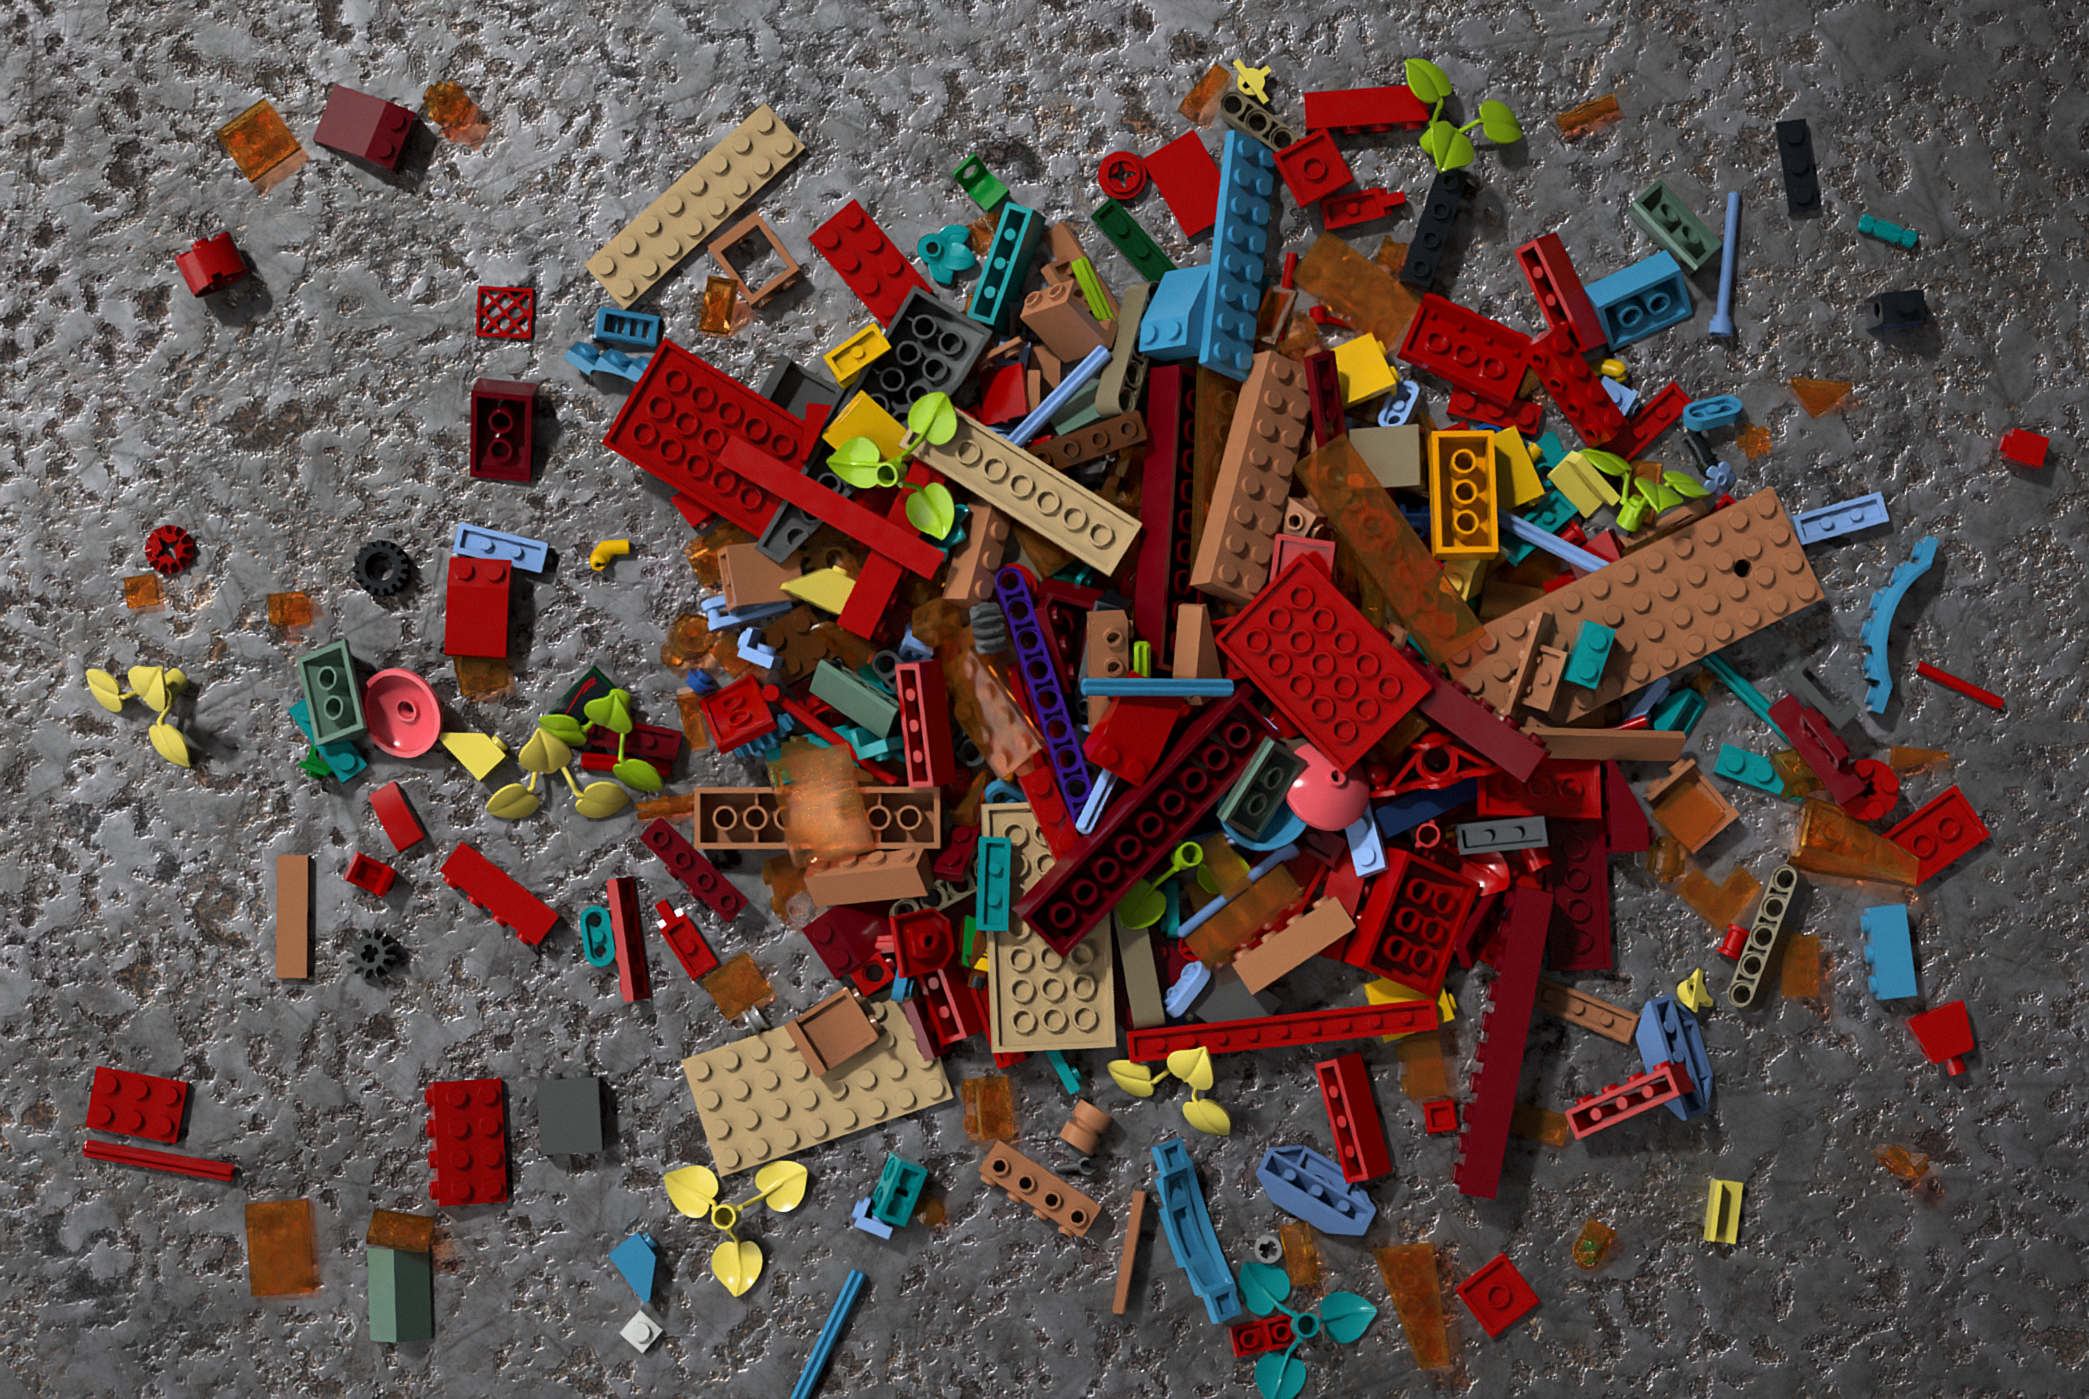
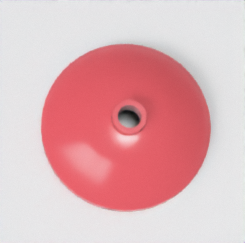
M389 668L373 675L366 682L360 694L368 727L366 733L380 749L393 756L411 758L425 753L435 745L443 727V711L436 692L424 678L407 669Z
M1312 742L1298 748L1294 753L1308 762L1285 796L1292 811L1302 821L1320 830L1338 831L1353 825L1366 811L1370 799V786L1365 770L1360 762L1357 760L1342 774ZM1331 775H1333L1334 777H1336V779H1337L1338 782H1335V781L1332 779Z

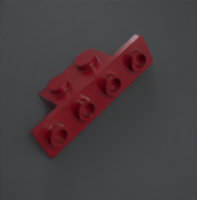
M1789 694L1767 710L1769 717L1839 805H1845L1865 791V785L1848 765V752L1850 751L1848 745L1840 736L1835 737L1829 730L1831 726L1821 712L1817 714L1812 707L1804 710L1792 694Z
M659 817L640 837V840L666 864L664 869L675 880L681 878L689 886L686 890L697 901L700 902L703 899L726 922H730L749 902L729 880L694 849L664 818Z

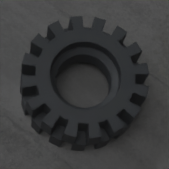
M377 540V542H369L366 547L360 548L359 555L354 558L355 566H353V572H355L356 582L360 584L362 589L376 596L388 597L392 596L395 592H400L403 585H407V578L411 576L409 568L411 563L405 551L389 541ZM378 557H387L393 563V573L386 580H377L371 574V564Z

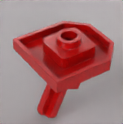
M925 908L889 917L892 934L879 935L875 948L880 953L895 952L899 978H907L945 968L955 950L950 920L935 908Z

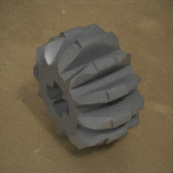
M984 602L972 606L969 614L976 651L980 655H992L1005 651L1007 641L1000 606L996 602Z
M367 928L361 929L363 940L357 935H352L351 940L357 946H346L345 949L347 952H353L355 956L346 959L347 964L357 962L358 964L354 967L353 973L359 974L364 969V979H370L373 971L377 979L383 978L381 967L387 972H392L393 967L387 961H398L399 958L397 955H391L389 951L398 948L397 943L387 945L386 943L390 940L391 934L385 933L380 938V928H374L371 936ZM370 945H372V949H378L379 954L375 955L374 962H372V958H366L365 953L369 952Z

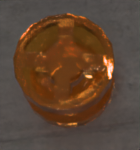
M1385 235L1374 263L1378 265L1386 264L1392 271L1397 272L1408 244L1405 242H1394L1392 237Z

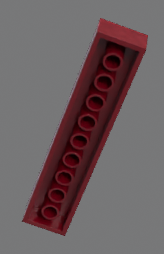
M1179 364L1151 368L1146 429L1148 439L1145 442L1140 519L1142 526L1139 532L1133 622L1134 636L1132 639L1133 656L1134 643L1136 641H1148L1150 643L1151 677L1173 679L1179 605L1182 603L1203 604L1204 592L1189 585L1210 507L1218 378Z
M1234 689L1233 695L1229 697H1217L1163 752L1142 786L1138 787L1132 784L1099 818L1093 833L1083 835L1011 909L1056 953L1064 958L1242 775L1264 738L1268 736L1275 741L1281 734L1236 689Z
M1512 884L1511 890L1505 891L1503 908L1507 910L1505 921L1500 920L1497 931V938L1502 941L1500 951L1494 950L1491 968L1495 971L1494 981H1488L1485 999H1488L1490 1002L1488 1012L1482 1011L1479 1029H1482L1484 1033L1482 1042L1477 1041L1474 1050V1059H1476L1478 1064L1476 1072L1471 1071L1468 1081V1089L1472 1095L1470 1102L1465 1101L1462 1112V1120H1464L1466 1126L1465 1131L1459 1132L1456 1150L1460 1153L1459 1163L1453 1162L1450 1180H1452V1184H1454L1458 1193L1496 1199L1554 894L1547 890Z

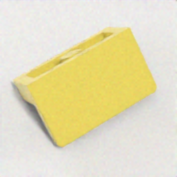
M1571 451L1547 475V478L1562 495L1579 509V514L1584 518H1588L1603 502L1614 506L1621 499L1585 456L1575 451Z
M1711 1178L1704 1240L1736 1244L1743 1182Z

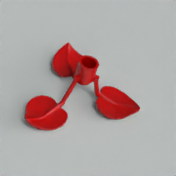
M1438 762L1434 765L1437 768L1446 766L1443 762ZM1464 804L1442 814V816L1452 817L1463 808ZM1441 815L1431 819L1429 823L1422 824L1417 829V843H1415L1416 848L1412 854L1419 856L1423 847L1430 851H1435L1442 847L1465 862L1460 866L1458 874L1480 883L1476 896L1490 895L1509 888V867L1499 851L1469 854V857L1459 855L1458 850L1445 843L1444 832L1436 826L1440 821ZM1391 839L1384 842L1385 853H1387L1388 847L1411 853L1409 845L1401 840ZM1378 873L1374 875L1373 882L1376 881Z

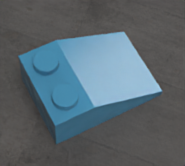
M1210 264L1165 272L1141 322L1140 353L1162 362L1200 356Z

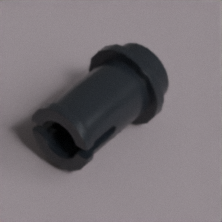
M1701 431L1683 440L1697 462L1696 468L1700 467L1702 472L1718 463L1716 459L1718 455L1712 453Z

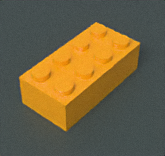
M1494 430L1432 431L1428 438L1432 560H1494L1499 552Z

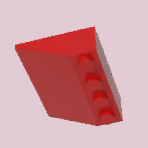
M1388 847L1386 857L1389 870L1378 873L1344 962L1436 999L1455 950V940L1462 932L1480 883L1410 852Z

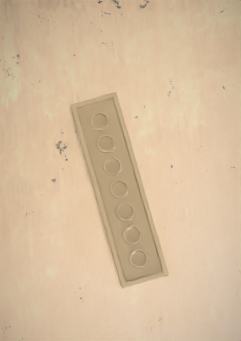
M763 103L587 261L584 266L615 301L627 311L804 152L806 147L766 103Z
M955 408L958 418V428L950 441L941 445H935L925 438L910 453L1108 577L1111 576L1142 526V523L957 408ZM909 428L898 447L906 450L921 434Z

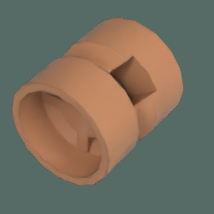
M1080 1099L1072 1112L1075 1119L1066 1122L1059 1136L1078 1149L1093 1156L1101 1143L1099 1135L1107 1133L1114 1118L1089 1102Z

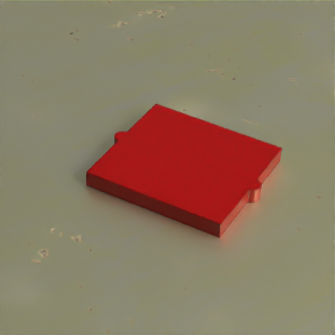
M1020 362L1007 367L998 366L997 370L979 375L984 426L990 427L1003 422L1010 424L1013 419L1030 415L1024 363Z

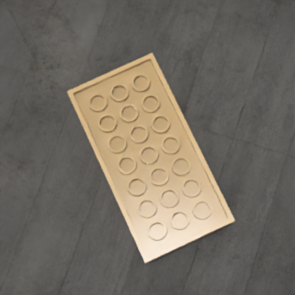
M1028 802L981 804L982 837L1011 838L1008 931H986L992 1053L1116 1047L1110 911L1062 958L1011 909L1055 864ZM1076 829L1079 838H1081L1084 834Z
M915 981L910 998L904 997L903 1003L890 1001L892 989L863 998L865 1004L861 1007L867 1017L873 1014L882 1030L877 1033L881 1038L818 1078L813 1074L784 1025L762 1032L757 1036L754 1035L681 1060L719 1176L723 1177L954 1098L940 1056L926 1062L924 1061L922 1054L917 1049L913 1029L906 1020L903 1004L920 997Z

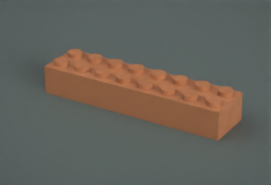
M1273 351L1253 354L1248 380L1242 383L1189 585L1238 607L1247 606L1264 589L1274 550L1275 536L1279 531L1311 408L1305 366Z
M694 787V849H913L922 847L925 849H942L944 846L943 787Z

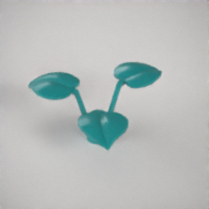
M1245 1262L1239 1274V1291L1245 1306L1251 1312L1260 1316L1268 1315L1276 1306L1280 1311L1292 1318L1290 1327L1296 1336V1339L1287 1349L1284 1356L1278 1352H1270L1261 1357L1257 1362L1254 1378L1264 1399H1292L1301 1390L1306 1379L1305 1365L1301 1360L1290 1358L1296 1347L1302 1343L1303 1338L1313 1337L1318 1332L1320 1324L1325 1323V1333L1331 1340L1337 1343H1350L1364 1333L1370 1321L1377 1314V1309L1370 1302L1358 1295L1343 1291L1330 1293L1321 1300L1320 1311L1323 1315L1322 1318H1317L1312 1313L1297 1314L1280 1303V1301L1287 1298L1290 1292L1289 1278L1280 1267L1270 1263Z

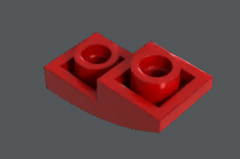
M393 781L369 795L382 826L399 853L426 839L415 812L410 810L399 783Z
M1287 1314L1227 1327L1233 1356L1238 1358L1262 1351H1271L1291 1346L1296 1339L1290 1327L1292 1318Z

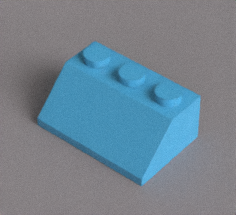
M1667 250L1661 251L1583 287L1608 341L1606 346L1610 352L1693 314L1681 268Z

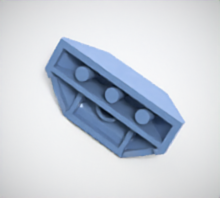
M1673 993L1647 1001L1635 1035L1647 1075L1654 1072L1653 1066L1670 1060L1671 1064L1683 1062L1695 1091L1669 1101L1664 1105L1682 1121L1709 1112L1710 1104L1708 1101L1712 1090L1713 1073L1696 1017L1677 1000Z
M1305 1145L1279 1148L1269 1147L1255 1173L1274 1204L1325 1233L1363 1236L1377 1210L1374 1204L1370 1202L1368 1194L1360 1181L1346 1184L1341 1166Z

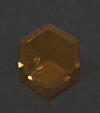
M300 591L267 594L270 626L303 625L311 622L309 593Z

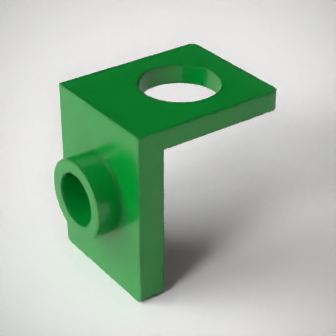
M972 153L952 172L963 190L988 213L995 209L1010 194V191L985 168L975 153ZM975 165L973 174L964 178L963 175L966 169Z
M313 744L306 762L300 760L298 764L299 767L307 769L305 772L306 776L320 781L323 780L324 776L333 778L335 774L326 762L318 758L317 749Z

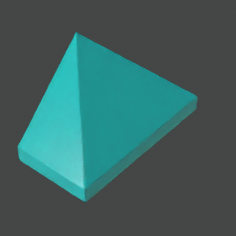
M1690 688L1667 696L1659 705L1654 703L1651 707L1655 730L1683 731L1687 737L1708 702Z

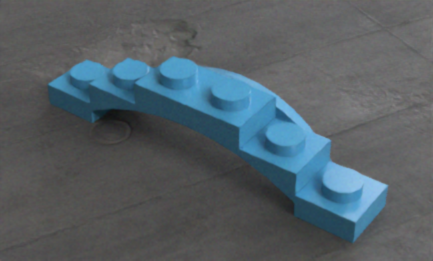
M581 341L573 345L564 357L566 361L588 376L595 370L617 374L635 382L639 381L651 361V358H645L642 355L637 359L628 358L621 351L611 348L600 355L594 346L582 343Z
M1926 536L1921 538L1920 542L1916 541L1911 552V558L1915 559L1914 563L1905 561L1900 563L1899 567L1895 566L1890 578V584H1893L1891 588L1887 586L1879 589V592L1874 591L1871 597L1869 609H1872V614L1869 621H1864L1859 635L1863 639L1861 646L1872 650V654L1867 653L1862 665V671H1865L1863 679L1875 683L1874 687L1870 686L1864 699V703L1868 704L1866 709L1868 713L1877 716L1884 713L1893 687L1887 662V641L1891 621L1896 607L1908 587L1921 574L1931 568L1939 539Z
M1182 1137L1174 1138L1151 1147L1160 1173V1177L1154 1180L1164 1206L1158 1209L1178 1268L1185 1267L1195 1296L1202 1295L1212 1324H1217L1242 1314L1243 1312L1236 1295L1237 1288L1214 1233L1198 1184L1192 1159L1187 1155Z

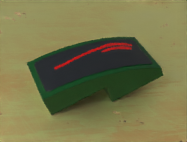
M594 666L552 707L549 713L551 715L562 714L573 717L581 724L587 718L584 712L586 703L591 700L607 697L610 691L617 687Z

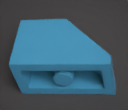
M639 1230L611 1251L608 1256L645 1304L653 1297L659 1255L655 1249L659 1246L648 1232L643 1234Z

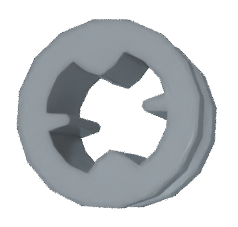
M755 1004L751 1006L749 1012L743 1011L741 1013L756 1036L760 1034L761 1028H769L767 1021Z
M1263 1235L1255 1242L1254 1253L1261 1262L1267 1264L1274 1263L1281 1256L1282 1246L1274 1236ZM1269 1241L1275 1243L1273 1248H1277L1274 1255L1269 1254L1265 1258L1261 1255L1263 1251L1259 1250L1261 1244L1267 1245Z

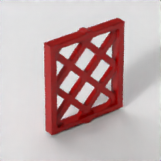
M478 286L477 308L475 310L477 314L476 337L531 339L532 317L534 316V289ZM488 291H500L501 293L494 298ZM509 292H522L523 294L515 299ZM485 293L491 302L483 309L481 307V298ZM504 295H507L513 302L506 309L498 303ZM526 296L529 297V308L527 310L519 304ZM495 304L501 313L493 320L487 311ZM515 306L523 312L516 320L508 314ZM484 314L490 323L482 330L480 328V317ZM506 316L512 324L503 331L497 322ZM525 317L528 318V329L526 331L518 325ZM494 326L500 333L486 332ZM516 327L521 334H508V332Z

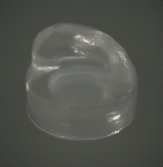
M803 890L786 902L787 914L795 923L807 925L816 917L817 907H815L809 891Z

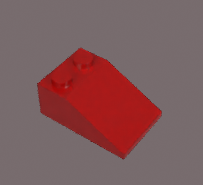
M450 557L446 596L445 656L507 658L515 577L511 560Z
M1131 669L1126 678L1147 677ZM1114 696L1083 744L1087 760L1141 787L1158 761L1185 698L1182 696Z

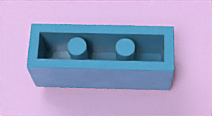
M1906 904L1863 908L1864 915H1860V927L1862 933L1867 935L1868 945H1864V957L1866 963L1871 965L1872 976H1868L1870 994H1874L1875 1000L1918 996Z

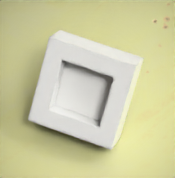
M640 1309L620 1334L643 1354L664 1329Z

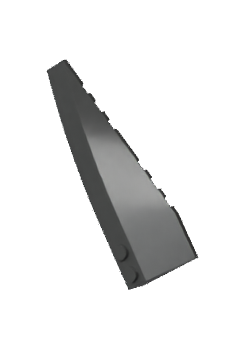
M913 285L884 333V337L892 349L862 369L830 424L859 391L863 390L908 430V414L913 404L921 397L932 392H945L950 397L962 385L993 331ZM821 437L800 473L848 498L858 487L843 480L828 466L826 460L837 450ZM783 500L755 549L782 564L824 521Z

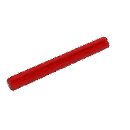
M89 1139L83 1145L82 1153L85 1158L231 1182L235 1175V1165L230 1163Z

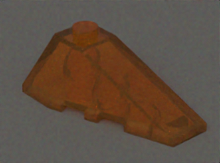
M1807 796L1791 836L1787 865L1815 874L1912 888L1915 886L1920 860L1918 857L1890 839L1883 840L1869 830L1870 826L1861 821L1859 824L1846 816L1839 806Z

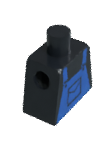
M1923 290L1885 292L1863 300L1866 331L1925 325L1926 313ZM1877 305H1879L1880 308L1879 316L1877 314Z

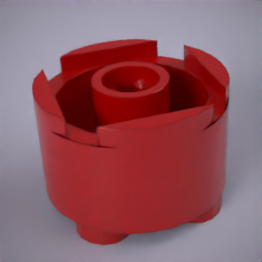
M229 232L216 236L211 242H209L208 238L201 239L191 245L192 252L188 251L174 258L195 298L213 294L220 290L218 287L226 283L231 285L248 273L246 263Z
M1861 759L1848 763L1862 783L1869 785L1870 795L1861 796V793L1843 806L1839 805L1833 797L1837 810L1845 817L1856 821L1875 820L1888 814L1895 806L1899 795V780L1891 768L1875 759Z

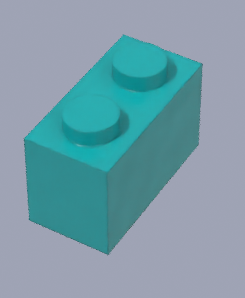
M1581 620L1570 651L1571 657L1563 680L1596 690L1616 630L1588 620Z

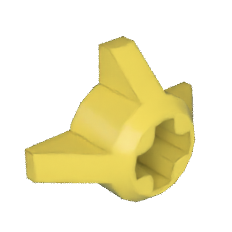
M1240 59L1234 61L1233 65L1239 74L1237 80L1239 92L1246 97H1256L1263 105L1268 102L1269 99L1263 92V87L1265 84L1264 78L1272 72L1267 65L1259 71L1255 68H1246ZM1245 82H1247L1250 86L1247 89L1243 87Z
M1699 968L1696 969L1689 979L1681 982L1677 988L1680 1002L1695 1013L1698 1012V1006L1711 1007L1714 1001L1707 995L1706 988L1702 982L1704 972Z

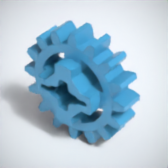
M780 711L776 715L772 714L777 728L734 749L738 758L746 757L750 753L758 757L782 744L786 732L792 730L795 725L790 714L786 711Z

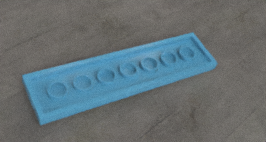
M1231 130L1226 132L1199 364L1243 382L1248 380L1252 365L1275 163L1271 157L1274 154L1273 151L1268 149L1263 143L1237 130Z

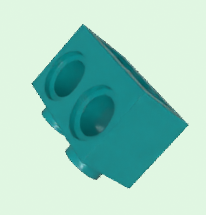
M891 1152L868 1209L879 1219L906 1227L928 1169L917 1160Z

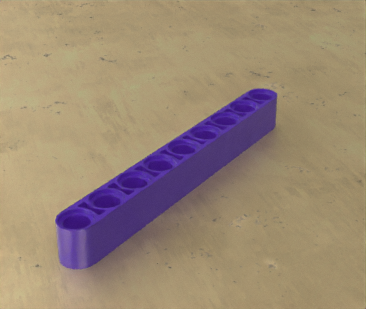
M1003 568L995 575L994 586L1068 813L1076 828L1078 815L1084 809L1093 789L1024 577L1016 568ZM1007 572L1014 574L1017 578V585L1012 590H1006L1001 585V577ZM1016 602L1023 603L1027 610L1026 616L1021 620H1017L1011 615V606ZM1027 631L1032 632L1036 637L1035 646L1029 650L1023 648L1020 644L1022 634ZM1036 661L1042 662L1046 667L1045 675L1040 679H1035L1030 674V666ZM1045 691H1051L1055 696V704L1048 709L1042 707L1039 701L1040 695ZM1055 720L1061 721L1065 726V732L1059 738H1054L1049 733L1050 724ZM1064 750H1070L1073 752L1075 760L1070 767L1064 768L1059 763V755ZM1079 779L1084 784V791L1080 796L1073 797L1070 795L1068 787L1071 781Z

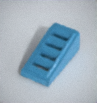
M599 307L596 313L593 339L656 347L660 316ZM606 317L612 318L610 332H605ZM619 319H624L622 334H617ZM632 320L637 321L635 336H630ZM644 322H649L647 338H642Z

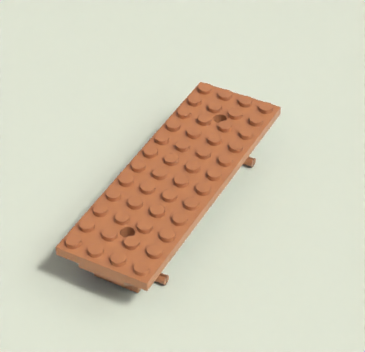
M1769 486L1437 647L1452 682L1457 679L1471 688L1469 694L1478 700L1480 697L1489 700L1496 706L1494 711L1499 714L1501 708L1507 705L1510 695L1508 692L1511 678L1517 674L1520 665L1518 663L1519 653L1522 647L1527 644L1530 635L1528 633V626L1538 610L1552 615L1543 645L1570 653L1581 620H1588L1616 630L1596 690L1563 680L1552 713L1523 704L1518 719L1522 724L1521 727L1557 728L1825 598L1773 487Z

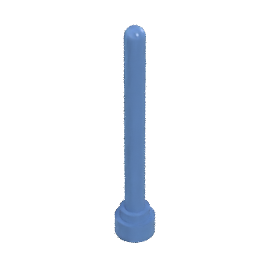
M1732 191L1728 195L1717 315H1714L1713 321L1709 323V335L1716 337H1732L1734 331V323L1731 322L1732 317L1729 316L1740 205V194L1736 191Z
M1292 842L1286 847L1275 850L1181 925L1177 930L1178 936L1181 938L1189 936L1280 862H1287L1289 859L1293 861L1302 854L1300 849Z

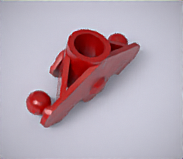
M1434 731L1426 733L1420 740L1411 743L1412 749H1415V751L1390 783L1385 784L1389 777V771L1380 762L1369 764L1365 769V775L1368 783L1374 787L1370 789V798L1397 795L1419 788L1444 790L1465 778L1489 775L1506 769L1484 754L1456 740L1453 734ZM1434 748L1443 749L1450 757V764L1443 768L1431 766L1426 761V753ZM1461 756L1475 762L1459 765ZM1416 763L1419 775L1403 779Z

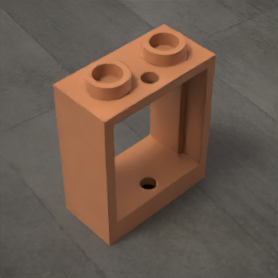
M757 211L707 246L710 253L752 309L757 306L760 309L764 308L775 299L774 293L782 287L786 291L799 281L797 276L801 274L800 268ZM760 229L788 266V269L752 294L725 259L724 255Z

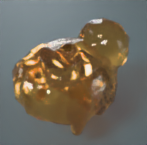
M680 613L669 626L666 642L660 648V660L667 667H679L686 661L700 659L714 648L717 632H709L707 625L709 618L700 614Z

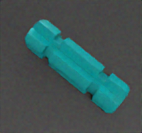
M1863 214L1858 222V230L1865 233L1873 232V235L1893 243L1900 242V245L1907 248H1912L1918 237L1916 231L1910 229L1902 230V226L1882 219L1877 221L1874 216Z

